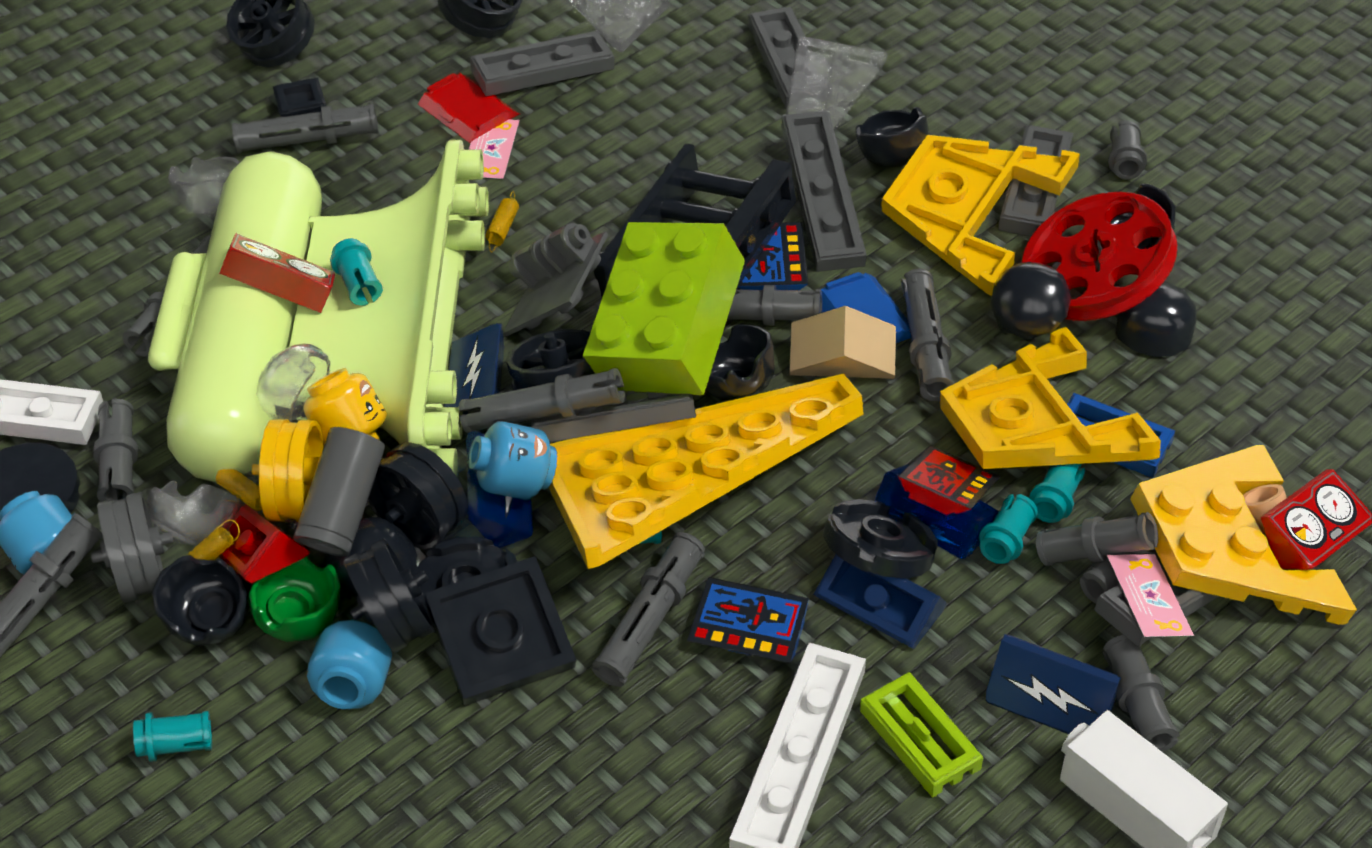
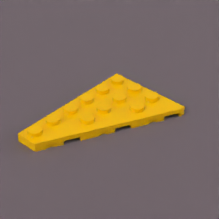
M843 373L695 409V418L551 443L550 446L555 447L557 451V466L549 489L587 568L598 567L862 416L864 412L861 393Z

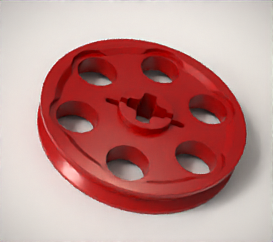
M1107 192L1091 195L1072 202L1046 219L1028 241L1023 253L1022 263L1037 262L1048 264L1056 261L1061 262L1055 270L1064 276L1069 291L1076 287H1087L1083 295L1070 300L1068 314L1065 319L1089 321L1107 318L1127 311L1151 296L1164 283L1173 269L1177 257L1178 244L1168 215L1154 200L1136 193ZM1134 213L1124 223H1110L1119 214ZM1084 225L1083 229L1073 236H1061L1066 229L1072 226ZM1161 237L1160 241L1153 247L1147 249L1137 248L1147 238ZM1098 240L1102 246V250L1100 253L1101 256H1098V261L1100 263V271L1098 270L1095 261L1097 260V255L1099 254L1097 243ZM1125 275H1138L1137 279L1128 286H1114L1115 282Z

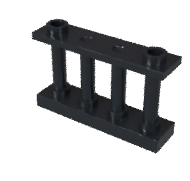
M685 143L675 158L668 162L663 174L605 251L599 254L601 261L594 269V276L598 281L601 297L604 295L628 222L672 223L673 220L686 223H724L745 260L737 285L738 288L796 203L791 163L773 159L761 177L756 178L755 181L699 171L694 145ZM695 190L744 200L740 207L735 208L733 211L687 203Z

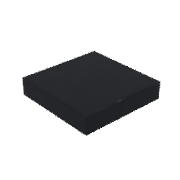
M536 556L424 593L425 604L463 706L576 667L577 660Z

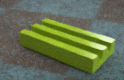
M910 672L861 699L860 712L932 798L942 793L943 785L948 782L953 786L962 781L965 772L969 771L971 774H974L982 769L983 756ZM902 693L954 753L957 757L952 761L930 736V731L918 717L912 715L897 697Z

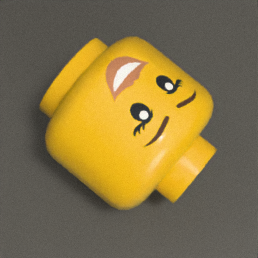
M342 368L328 374L307 388L310 396L305 401L303 410L308 420L318 421L321 426L324 444L329 429L332 427L356 430L379 440L375 430L384 423L387 414L364 374H349L346 368Z

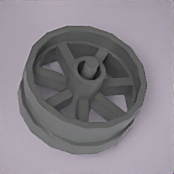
M141 492L129 494L125 499L114 502L112 499L98 502V516L104 540L100 541L101 550L90 552L92 562L104 561L106 568L112 569L123 603L138 600L139 596L152 593L158 576L163 570L160 557L161 554H165L163 545L174 542L172 532L160 534L158 526L152 527L147 506Z

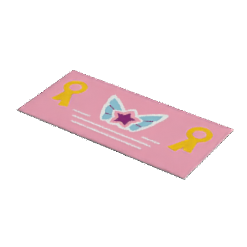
M509 119L471 141L469 150L482 149L483 178L504 179L519 120Z
M1155 554L1107 555L1144 637L1194 636Z

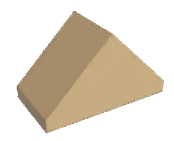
M848 306L839 307L792 322L790 375L831 377L844 373L846 377L894 379L896 326Z

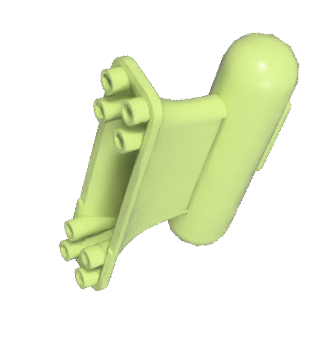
M449 140L446 143L436 172L413 195L379 210L337 216H321L322 195L318 181L309 167L289 155L269 151L246 156L231 171L223 184L207 253L181 252L172 260L148 352V362L155 370L178 369L166 419L167 444L169 450L183 468L196 478L216 482L218 471L223 469H235L246 477L252 476V465L259 464L261 443L269 420L281 419L283 408H303L305 401L310 396L307 391L309 386L330 373L346 368L349 374L361 373L367 377L386 410V420L379 428L385 430L399 444L404 442L416 443L436 453L458 477L457 449L442 448V446H450L451 440L462 439L463 427L459 416L463 414L459 411V407L443 406L444 404H455L457 397L456 373L454 370H448L459 279L463 277L466 251H483L485 246L484 222L470 221V216H488L489 212L488 188L479 187L478 183H469V180L483 179L484 160L482 149L464 150L462 140ZM235 233L331 271L333 270L330 265V258L333 247L341 240L353 238L366 244L370 249L372 256L370 264L377 279L382 284L383 292L373 302L367 287H364L362 291L368 305L353 304L341 275L335 273L331 292L320 313L219 273Z

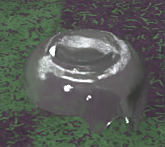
M194 157L190 169L186 173H182L178 167L172 166L169 171L168 181L176 199L187 211L205 217L216 216L223 184L231 171L240 162L233 157H216L205 161Z
M305 343L293 345L274 354L262 369L258 380L256 394L263 411L272 420L289 419L290 422L294 419L308 420L303 410V405L310 396L307 388L330 373L331 362L328 359L329 357L318 347Z
M174 480L161 489L153 487L149 491L146 500L148 515L154 526H158L161 533L171 531L174 542L197 546L226 520H234L241 504L236 496L206 484L199 485L190 495H180L177 491V482ZM227 521L221 527L228 531L233 521Z

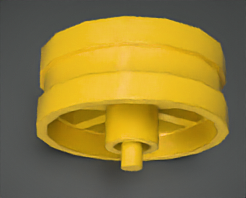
M289 419L269 420L265 428L259 464L252 465V475H259L260 502L263 514L268 521H285L287 519L299 521L324 447L321 426L317 420L290 422Z

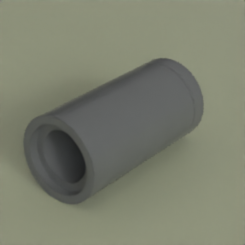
M332 427L329 429L293 535V539L296 542L330 555L344 557L350 555L385 449V445L381 441L368 434L348 428Z

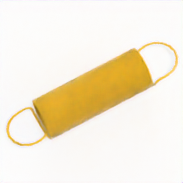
M514 191L511 192V194L514 193V199L504 198L501 200L486 232L485 237L489 241V250L490 243L497 246L504 243L517 214L519 204L515 200Z
M235 469L218 471L215 480L217 484L255 511L262 510L259 485Z
M223 522L187 555H191L196 559L215 560L239 537V526L238 536L233 540L232 535L221 527L225 523Z

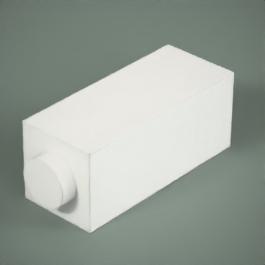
M1106 710L1090 726L1085 722L1079 724L1064 741L1062 752L1065 754L1060 781L1143 848H1206L1217 837L1228 803L1109 710Z

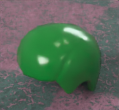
M305 557L255 581L249 593V605L256 624L266 634L286 642L308 641L321 634L331 625L340 606L341 586L332 564H328L323 569L314 565Z

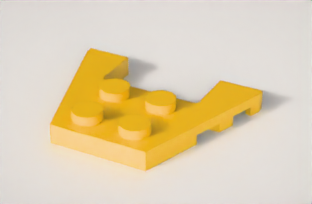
M927 135L882 197V212L986 294L992 296L994 283L1006 269L1014 266L1015 252L974 237L975 233L1012 179L1060 196L1078 168L1080 154L1074 151L1061 150V157L1036 154L1037 147L1019 145L1015 151L990 149L988 141Z
M1067 327L1050 333V342L1036 349V346L1029 344L1016 351V360L997 370V367L991 364L940 391L941 410L983 469L1140 461L1160 458L1161 440L1138 412L1084 426L1047 380L1048 378L1083 370L1087 367V351Z
M1255 445L1141 482L1137 485L1130 500L1138 515L1149 512L1155 519L1158 529V545L1154 548L1172 585L1244 602L1248 595L1273 600L1279 611L1299 615L1303 607L1325 612L1326 622L1338 625L1347 624L1357 610L1334 569L1282 570L1268 545L1267 538L1258 527L1243 494L1256 487L1268 484L1282 485L1284 482L1264 445Z

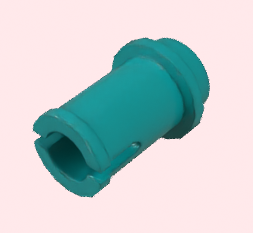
M348 238L341 240L333 247L330 265L336 274L341 275L352 303L368 305L362 288L367 287L373 302H375L383 292L382 284L377 279L370 264L372 256L368 246L357 239Z
M1082 464L1050 465L1042 483L1037 484L1030 493V499L1038 509V519L1047 523H1056L1071 514L1074 506L1072 497L1080 481L1085 476V467L1079 468Z
M1013 494L1008 495L1004 499L994 521L982 528L979 534L980 550L988 560L997 564H1005L1020 556L1024 547L1022 539L1038 515L1037 506L1030 498L1017 494L1015 500Z
M209 711L154 718L153 712L145 714V719L134 720L133 738L136 757L148 756L149 761L154 762L157 760V755L197 750L211 751L212 730Z

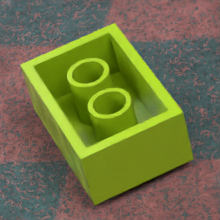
M628 222L583 353V357L595 373L606 372L613 368L619 370L624 387L617 388L618 391L704 395L745 262L724 223Z

